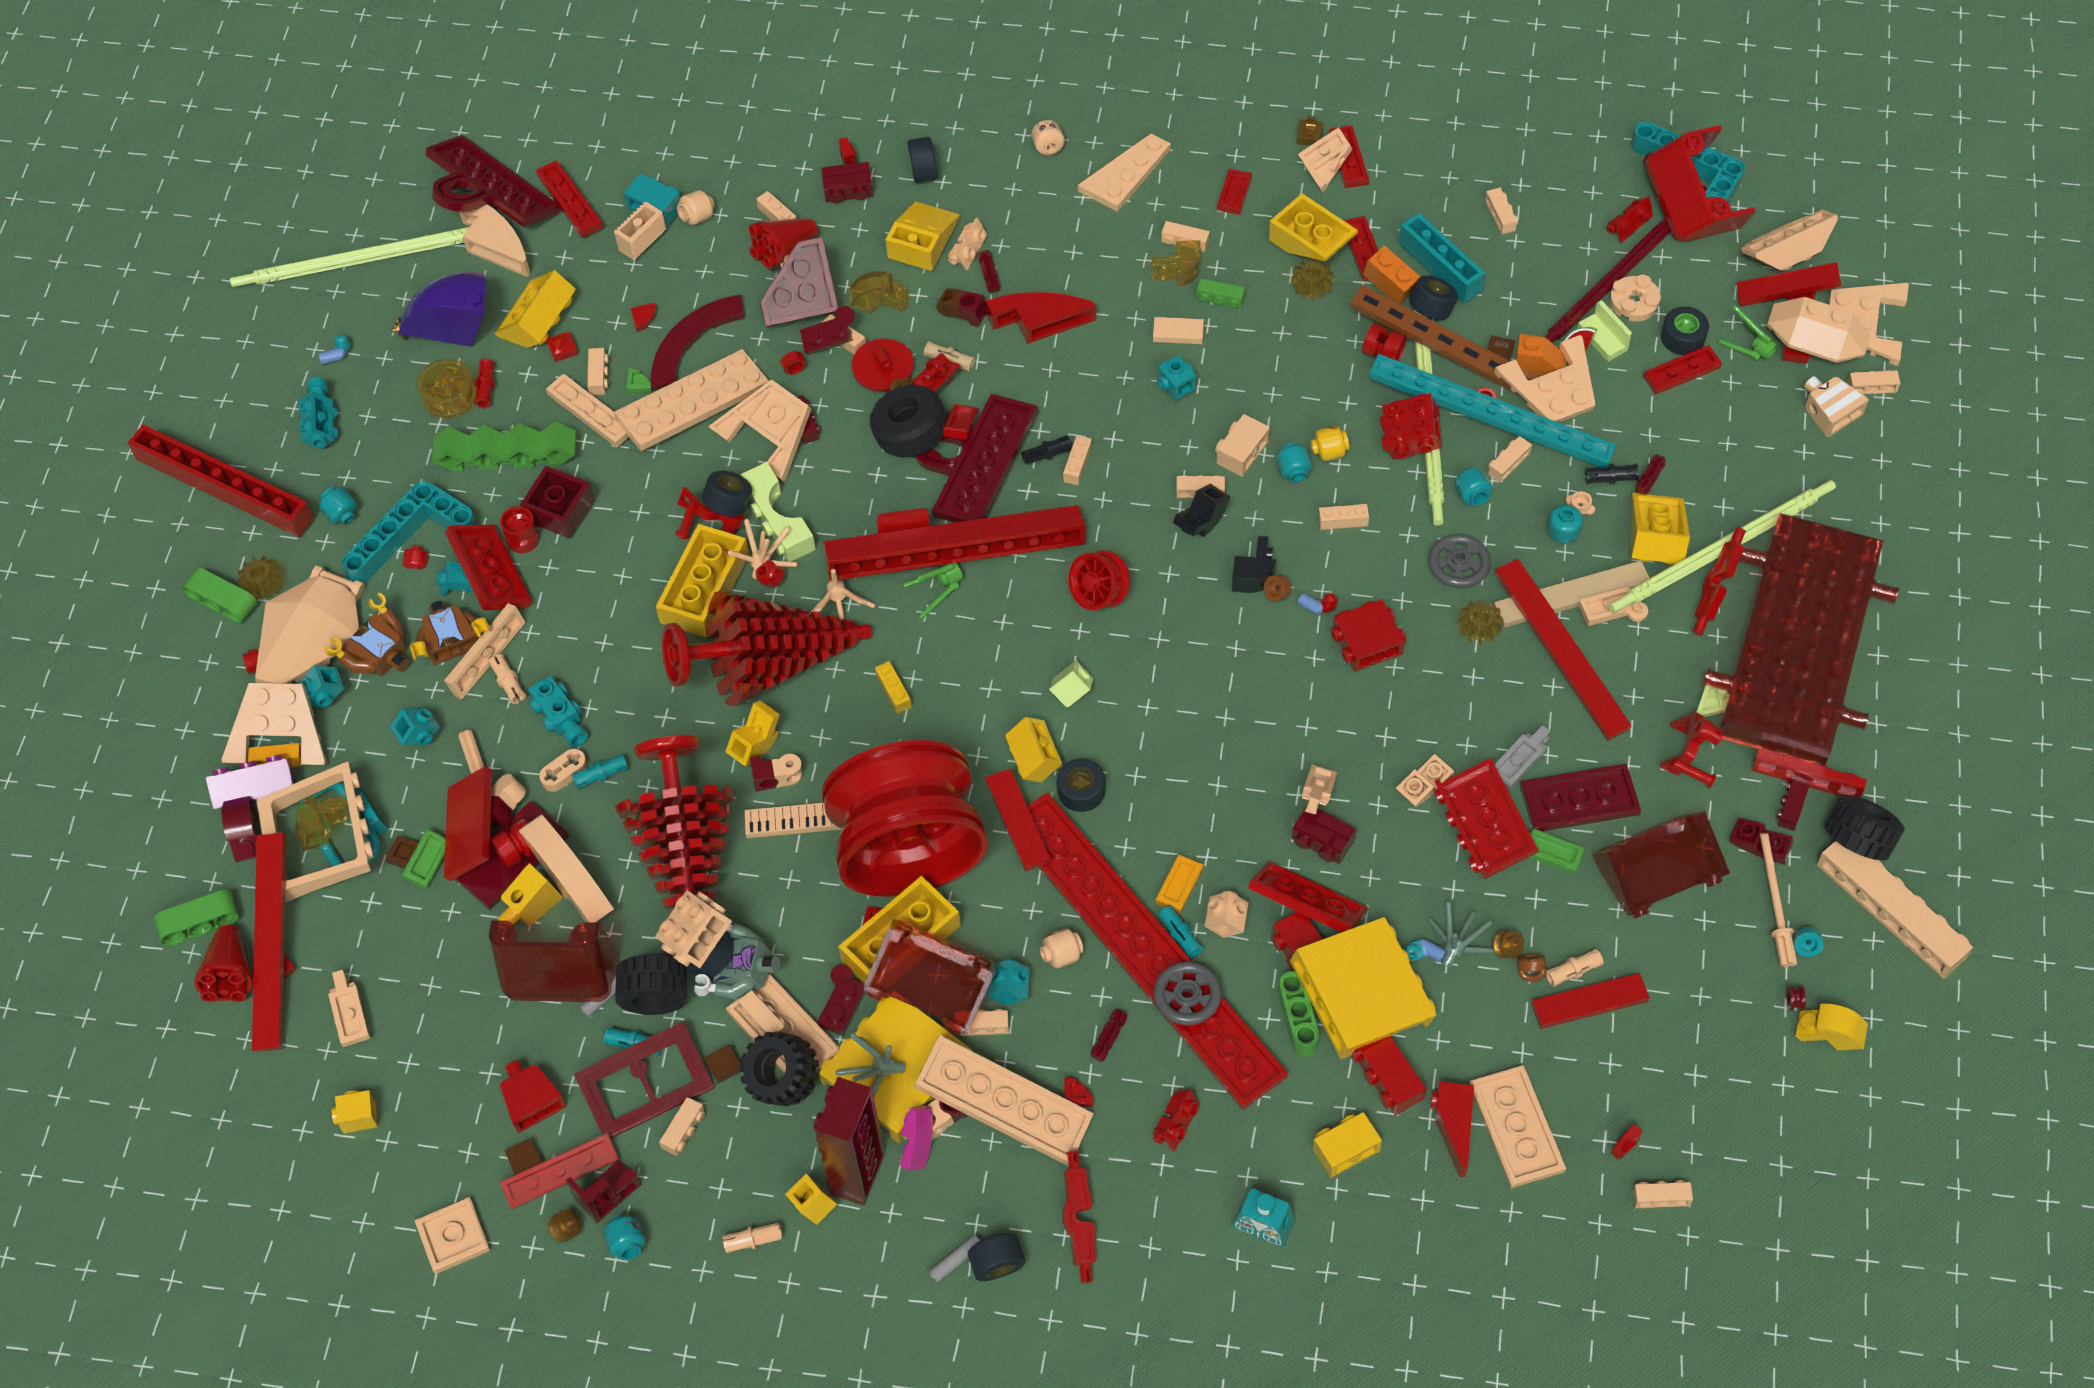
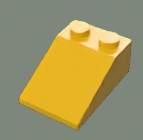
M1302 193L1270 220L1269 241L1287 253L1327 261L1358 234V230Z
M1632 493L1630 522L1631 558L1644 562L1649 560L1661 561L1669 565L1676 564L1685 559L1690 534L1684 498Z

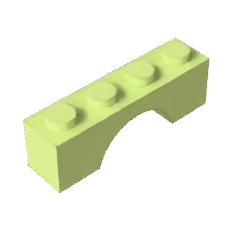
M767 462L740 474L752 487L750 497L752 504H750L754 516L756 518L760 517L763 521L761 524L767 537L772 536L775 542L785 527H790V531L776 548L778 555L783 554L785 559L791 562L816 550L813 535L802 517H784L773 510V504L781 495L779 480Z

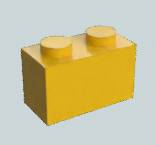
M1025 717L1005 735L1009 744V750L1014 756L1018 771L1023 780L1043 782L1062 765L1044 720Z
M1363 1112L1357 1116L1352 1114L1345 1117L1340 1122V1125L1333 1129L1325 1128L1315 1136L1312 1150L1330 1178L1380 1152L1382 1139Z

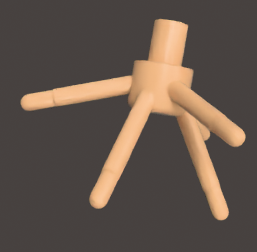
M745 519L744 523L753 555L751 557L732 550L728 551V555L751 562L753 567L752 577L756 579L757 568L763 562L770 560L773 552L790 531L789 526L785 527L768 551L770 541L765 539V531H761L759 550H757L750 522L748 519ZM772 560L777 566L797 567L798 565L797 562Z
M831 569L832 581H829L827 584V593L811 612H821L826 603L832 600L836 602L841 622L845 618L841 600L845 597L871 608H874L875 604L847 590L841 580H837L836 570Z

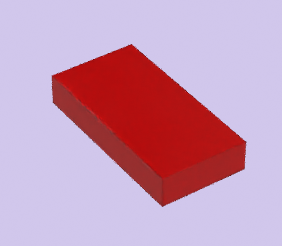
M1233 169L1228 170L1217 204L1218 211L1241 215L1252 180V173Z
M954 404L944 426L943 436L967 440L978 417L979 408Z

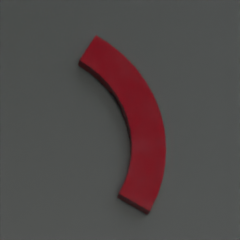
M741 295L730 296L708 303L691 312L671 329L655 354L651 370L652 391L659 390L677 381V374L683 354L701 337L702 333L711 327L716 328L725 323L744 319Z

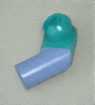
M341 334L335 337L336 345L332 350L318 353L322 365L342 360L351 348V342L348 341L346 335Z
M1426 939L1411 942L1405 947L1409 960L1431 957L1441 963L1446 953V950Z

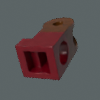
M945 289L936 305L937 310L942 315L967 320L971 326L975 327L980 326L986 315L984 295L963 290Z

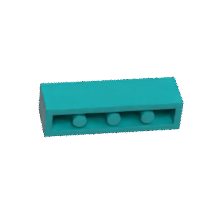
M1418 213L1401 224L1399 244L1431 274L1451 284L1456 289L1458 298L1464 304L1483 291L1485 272L1422 214Z

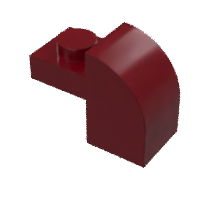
M251 796L224 801L221 809L223 829L226 841L230 843L235 862L256 858L257 816Z

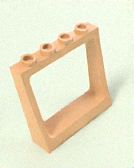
M348 761L256 799L262 835L279 833L277 822L279 811L327 787L344 781L357 848V858L291 880L287 879L286 874L285 903L323 887L371 871L369 858L374 857L370 841L365 842L364 835L369 834V828L366 818L361 819L360 812L365 811L362 796H357L355 790L360 788V782L357 772L352 773Z

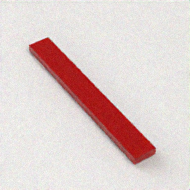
M1516 559L1497 568L1495 575L1606 740L1609 741L1629 731L1632 725L1520 560Z
M283 832L256 836L252 1051L254 1052L280 1050L283 1047L286 834Z

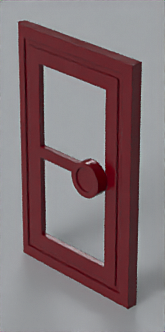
M684 1022L574 1074L601 1134L608 1133L610 1139L683 1104L687 1097L694 1099L715 1088ZM676 1043L694 1081L656 1099L645 1077L647 1066L640 1060ZM631 1065V1075L635 1078H640L651 1102L613 1120L595 1082Z

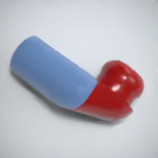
M1303 593L1298 599L1297 604L1314 614H1323L1335 610L1338 597L1333 593H1327L1324 599L1316 600Z

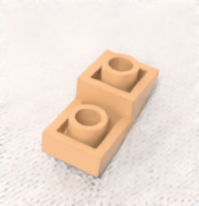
M1434 754L1418 771L1414 769L1396 787V790L1412 805L1417 807L1434 794V790L1438 789L1435 780L1440 779L1441 782L1452 778L1455 772Z

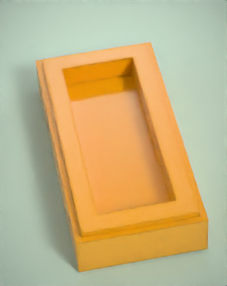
M1178 855L1156 897V904L1163 907L1173 906L1175 912L1181 914L1204 869V865Z

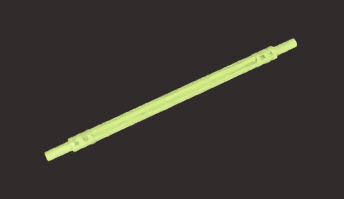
M470 227L254 270L251 274L232 277L230 282L232 287L252 283L259 285L464 243L463 235Z
M1414 341L1417 369L1432 374L1430 349ZM1440 449L1425 453L1429 503L1432 505L1433 524L1437 526L1444 523L1442 509L1444 491Z
M1829 480L1815 489H1808L1740 527L1746 530L1741 544L1818 501V498L1836 488L1835 483ZM1734 531L1629 589L1626 595L1608 604L1609 610L1615 613L1631 603L1637 604L1717 559L1724 543L1731 541Z

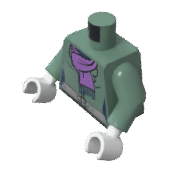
M737 923L730 924L726 931L729 932L728 936L733 942V951L727 966L720 974L711 978V982L708 976L704 974L697 975L695 982L705 986H694V991L698 996H705L709 992H713L714 996L733 1000L740 999L751 990L762 989L765 986L768 973L779 971L780 959L778 956H773L772 951L765 946L764 939L754 931Z

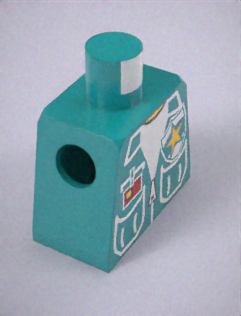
M1251 1188L1242 1201L1232 1227L1284 1248L1295 1220L1289 1203Z

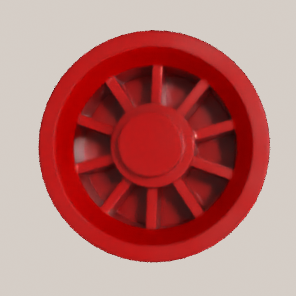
M1102 550L1078 556L1070 567L1068 584L1072 597L1081 607L1087 610H1100L1115 607L1126 598L1130 587V575L1125 562L1119 555L1112 551Z

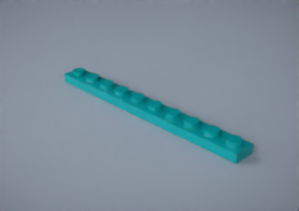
M1378 354L1369 373V379L1413 396L1431 393L1439 406L1599 467H1608L1616 444L1380 354Z

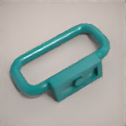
M342 781L300 800L298 806L300 817L332 867L343 864V862L313 817L309 806L313 800L326 791L335 790L349 810L345 785ZM360 787L355 790L357 796H362L365 811H361L360 816L361 819L366 818L369 828V834H366L365 837L368 842L370 841L374 857L369 858V863L377 858L381 849L378 835L380 836L386 832L388 828L364 790Z

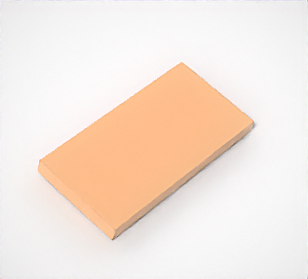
M770 974L767 975L765 986L762 989L752 990L755 995L758 993L763 998V1003L766 1006L769 1005L774 1010V1015L777 1018L783 1019L786 1023V1034L802 1037V1040H806L811 1044L809 1048L814 1049L817 1054L814 1060H819V1067H816V1072L819 1073L822 1064L839 1052V1047ZM737 999L726 1008V1011L755 1042V1037L758 1035L764 1036V1034L740 1009L738 1004L740 999ZM781 1055L776 1060L775 1065L785 1074L786 1062L784 1056Z
M1524 1065L1469 1081V1085H1474L1473 1097L1510 1189L1566 1171L1565 1164Z

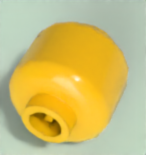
M1339 426L1318 429L1315 432V439L1310 440L1313 455L1318 454L1322 461L1343 458L1346 450H1349L1347 433L1345 430L1342 431Z

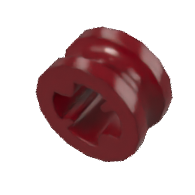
M1792 985L1787 986L1786 1005L1789 1011H1793L1794 1008L1804 1011L1806 993L1803 985H1799L1798 988H1794Z

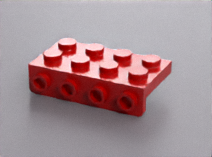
M1491 758L1444 782H1441L1440 779L1435 780L1438 789L1434 790V793L1441 805L1446 804L1449 811L1445 815L1452 828L1457 826L1460 834L1456 837L1462 849L1469 850L1472 857L1468 858V861L1475 874L1480 872L1484 879H1487L1539 853Z

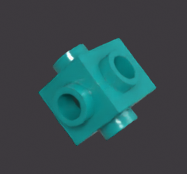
M1178 355L1173 359L1165 360L1158 366L1157 383L1162 391H1167L1173 400L1177 401L1196 390V374L1191 364L1185 362Z
M313 665L298 683L305 684L311 705L319 707H329L344 689L337 667Z
M402 708L390 726L402 746L428 745L440 727L428 708Z
M1011 958L1004 959L1002 962L990 966L988 997L1007 1006L1028 999L1030 968Z

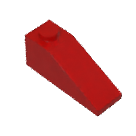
M1439 1081L1438 1090L1432 1091L1430 1108L1435 1109V1121L1459 1177L1465 1178L1469 1159L1474 1085Z

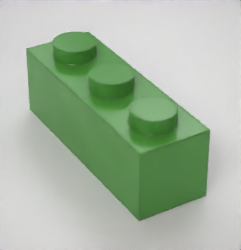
M1200 278L1196 300L1233 308H1242L1245 298V287Z

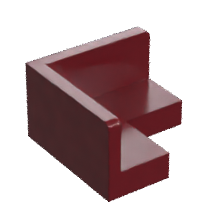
M616 1161L584 1190L571 1177L565 1180L574 1200L596 1224L641 1186L637 1174L630 1167L627 1169L620 1161Z

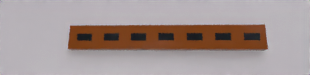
M1361 285L1350 303L1351 308L1397 332L1407 335L1408 338L1512 391L1511 386L1502 377L1499 379L1494 373L1497 366L1510 361L1365 285ZM1520 367L1528 381L1539 377Z

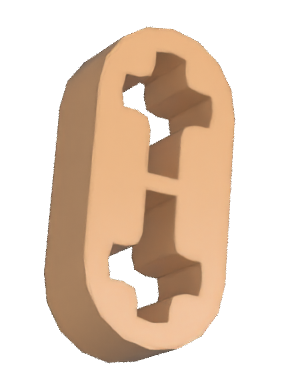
M570 749L546 765L539 774L543 788L547 791L555 792L572 782L571 773L587 768L584 753L578 749ZM570 761H578L579 764L575 766L574 764H570ZM548 776L557 777V780H548Z

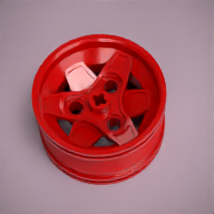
M930 740L894 742L859 753L843 762L831 772L822 786L821 794L826 816L834 825L842 829L837 840L836 861L840 878L848 888L870 896L894 897L902 893L920 876L934 888H938L965 875L983 859L987 852L988 840L983 821L978 816L976 809L964 800L971 788L972 778L967 759L960 750L949 744Z

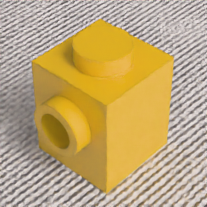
M352 1090L345 1092L343 1095L335 1096L336 1107H333L331 1110L332 1119L335 1125H339L343 1133L378 1127L376 1101L370 1090L362 1092Z
M805 1174L785 1194L799 1212L816 1225L838 1205L824 1187L808 1174Z

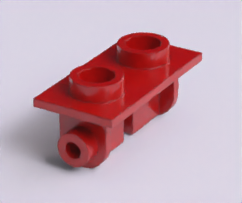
M1650 196L1645 197L1643 200H1634L1623 211V215L1619 214L1608 222L1607 231L1610 234H1618L1620 243L1624 242L1653 217Z
M1188 1088L1186 1092L1178 1090L1177 1093H1173L1165 1109V1113L1172 1117L1161 1116L1156 1128L1153 1130V1140L1158 1144H1163L1166 1141L1173 1152H1175L1179 1143L1184 1139L1192 1118L1198 1112L1200 1103L1191 1089Z

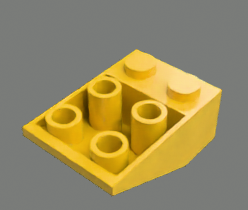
M915 201L894 222L886 237L887 257L933 271L960 218V214Z

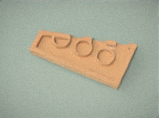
M1153 134L1148 135L1078 184V192L1118 212L1171 150V143Z

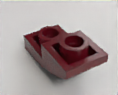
M1738 818L1730 838V843L1751 854L1764 858L1760 833H1768L1773 861L1783 865L1786 864L1794 843L1792 836L1766 830V824Z

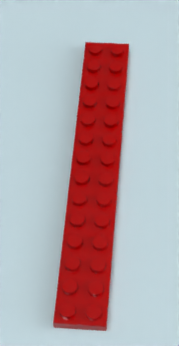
M1045 793L1027 806L1050 856L1051 863L1038 868L1157 1008L1153 992L1159 975L1169 966L1180 962H1192L1191 959L1052 797ZM1183 973V980L1195 981L1196 975ZM1169 981L1165 990L1173 993L1176 983ZM1208 985L1200 986L1202 996L1210 995ZM1184 992L1182 994L1186 998L1192 997V993L1190 992ZM1222 996L1216 1012L1202 1023L1181 1025L1165 1017L1242 1110L1288 1078L1287 1071ZM1175 1000L1169 1004L1177 1012L1182 1008ZM1200 1003L1189 1007L1193 1013L1203 1009Z

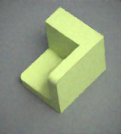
M1075 660L1053 678L1049 690L1066 707H1069L1090 691L1094 678Z

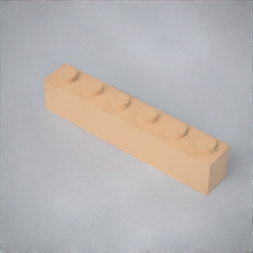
M1837 841L1822 852L1817 866L1943 979L1967 959L1973 949L1968 939L1952 929L1944 917L1934 913L1920 896L1914 895L1907 889L1903 881L1889 873L1879 860L1858 855Z

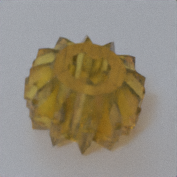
M1311 258L1309 263L1302 260L1300 266H1295L1292 284L1295 287L1296 294H1302L1303 299L1309 296L1314 301L1316 296L1324 298L1326 293H1330L1334 280L1330 265H1323L1321 260L1314 262Z
M263 555L260 560L253 557L250 564L243 562L244 569L238 570V584L240 588L249 592L257 601L262 596L269 599L270 593L278 594L277 587L283 586V572L278 567L276 561L273 559L268 560Z
M1481 599L1477 605L1470 601L1467 608H1462L1460 611L1458 628H1461V636H1469V643L1473 640H1478L1480 646L1484 640L1491 643L1494 637H1498L1501 634L1504 620L1500 616V608H1493L1492 601L1487 605L1483 604Z

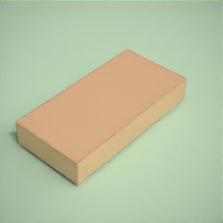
M1154 317L1153 342L1202 344L1204 319Z

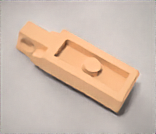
M1311 765L1302 792V799L1308 800L1306 812L1316 815L1319 804L1326 806V803L1328 804L1338 772Z
M343 969L333 972L332 975L336 988L330 989L328 995L342 1047L371 1039L358 988L354 982L348 983Z

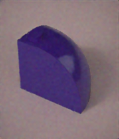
M456 272L441 276L426 284L408 303L399 325L398 334L472 347L484 314V273Z

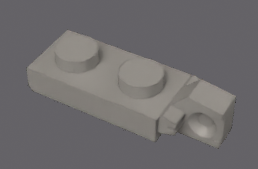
M1543 725L1533 735L1529 733L1526 735L1522 734L1495 763L1509 791L1547 750L1545 744L1550 739L1549 734L1551 731Z

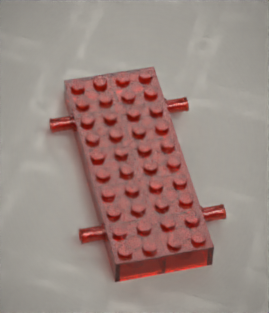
M1779 513L1769 549L1766 552L1744 546L1739 562L1761 567L1760 570L1763 571L1736 670L1730 676L1708 669L1703 684L1704 686L1707 685L1727 691L1726 694H1729L1720 728L1724 730V734H1720L1723 735L1722 739L1764 751L1771 750L1789 758H1800L1807 763L1817 766H1826L1832 751L1837 727L1840 723L1857 727L1861 730L1865 729L1869 713L1845 708L1843 702L1869 599L1873 597L1895 604L1899 593V587L1878 583L1874 579L1883 540Z

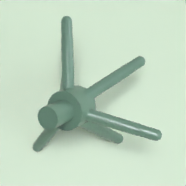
M1450 901L1445 903L1447 935L1433 918H1428L1430 925L1445 942L1443 949L1446 950V953L1441 962L1443 965L1451 968L1456 957H1461L1463 952L1495 953L1493 948L1466 947L1492 925V921L1488 920L1463 940L1476 915L1475 911L1470 913L1459 935L1453 933Z
M851 1033L850 1037L874 1058L872 1066L836 1071L837 1076L859 1074L853 1077L854 1081L878 1075L872 1086L874 1097L884 1076L889 1077L892 1073H904L905 1063L893 1061L891 1057L892 1047L890 1045H887L885 1055L882 1056L863 1037H858L855 1033Z

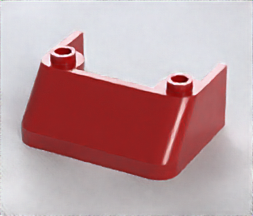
M1721 125L1687 132L1651 153L1645 162L1646 170L1670 230L1679 241L1687 242L1741 229L1756 212L1755 207L1732 212L1729 203L1724 198H1708L1691 157L1699 155L1704 148L1709 147L1721 132Z

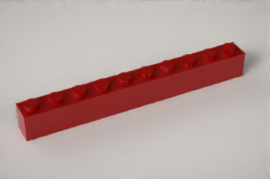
M1075 505L823 541L824 561L829 581H832L831 569L836 570L837 580L1084 545L1085 523L1079 506Z

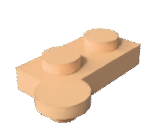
M1629 586L1579 599L1578 603L1587 626L1628 616L1632 621L1641 622L1647 618L1648 607L1644 603L1639 602L1637 604L1631 603L1615 613L1609 610L1608 604L1626 595L1630 589Z

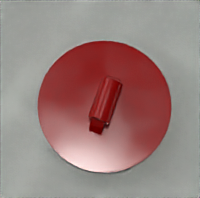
M883 338L869 341L856 351L852 359V372L856 381L866 389L877 392L890 391L891 383L895 379L910 378L914 370V360L910 350L901 342L893 339Z

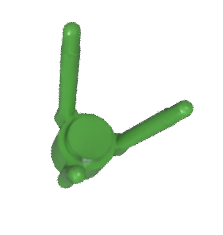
M1733 305V310L1745 321V325L1757 336L1751 345L1754 351L1719 339L1718 343L1749 355L1756 361L1761 357L1768 360L1775 353L1779 344L1767 336L1737 305Z
M956 563L946 564L903 583L902 586L906 588L936 577L941 586H948L919 615V619H923L952 591L960 587L958 582L963 579V575Z

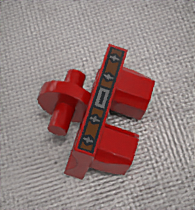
M940 353L935 359H929L926 362V368L912 383L916 386L927 387L938 395V392L954 379V375L960 370V364L950 361L944 354Z

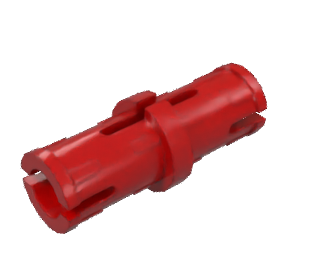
M481 359L479 361L478 377L475 379L476 396L474 401L475 405H478L479 408H488L491 405V392L495 387V380L493 379L495 362H492L491 359Z

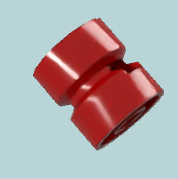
M1373 323L1363 342L1362 353L1373 358L1380 354L1399 361L1406 345L1407 335L1395 330L1389 333L1387 327Z
M515 506L507 509L501 515L500 525L507 546L511 551L524 554L536 548L540 538L533 515L529 509Z
M524 819L510 826L509 833L502 831L490 838L492 846L507 869L520 863L523 855L529 857L534 854L518 831L528 824Z

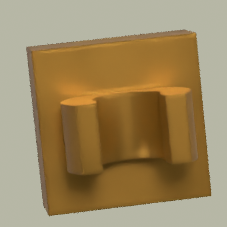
M1307 116L1306 120H1299L1297 144L1312 145L1319 141L1322 137L1323 122L1316 121L1315 116Z

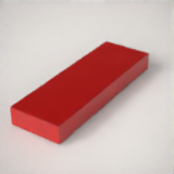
M1353 126L1339 127L1352 148L1339 169L1345 189L1369 185L1368 174ZM1331 128V129H1329V133H1331L1332 131H1334V130L1337 129V128Z
M1362 216L1343 220L1358 230V234L1347 243L1362 281H1369L1363 273L1368 260L1379 250L1366 217Z
M1710 345L1644 371L1643 378L1654 394L1657 395L1720 369L1722 362Z

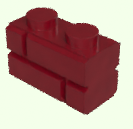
M869 162L821 167L826 202L840 203L843 200H864L867 197H873Z
M1305 808L1292 828L1291 839L1302 849L1310 848L1314 850L1324 861H1334L1340 864L1356 839L1357 829L1320 809H1317L1315 815L1306 812Z

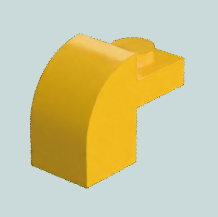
M760 700L753 703L746 725L732 731L725 752L745 767L751 764L750 757L758 755L762 757L774 744L779 734L775 727L780 714Z
M1820 1004L1819 1010L1800 1011L1796 1037L1801 1042L1827 1040L1837 1051L1864 1049L1868 1023L1858 1013L1849 1008L1834 1004Z

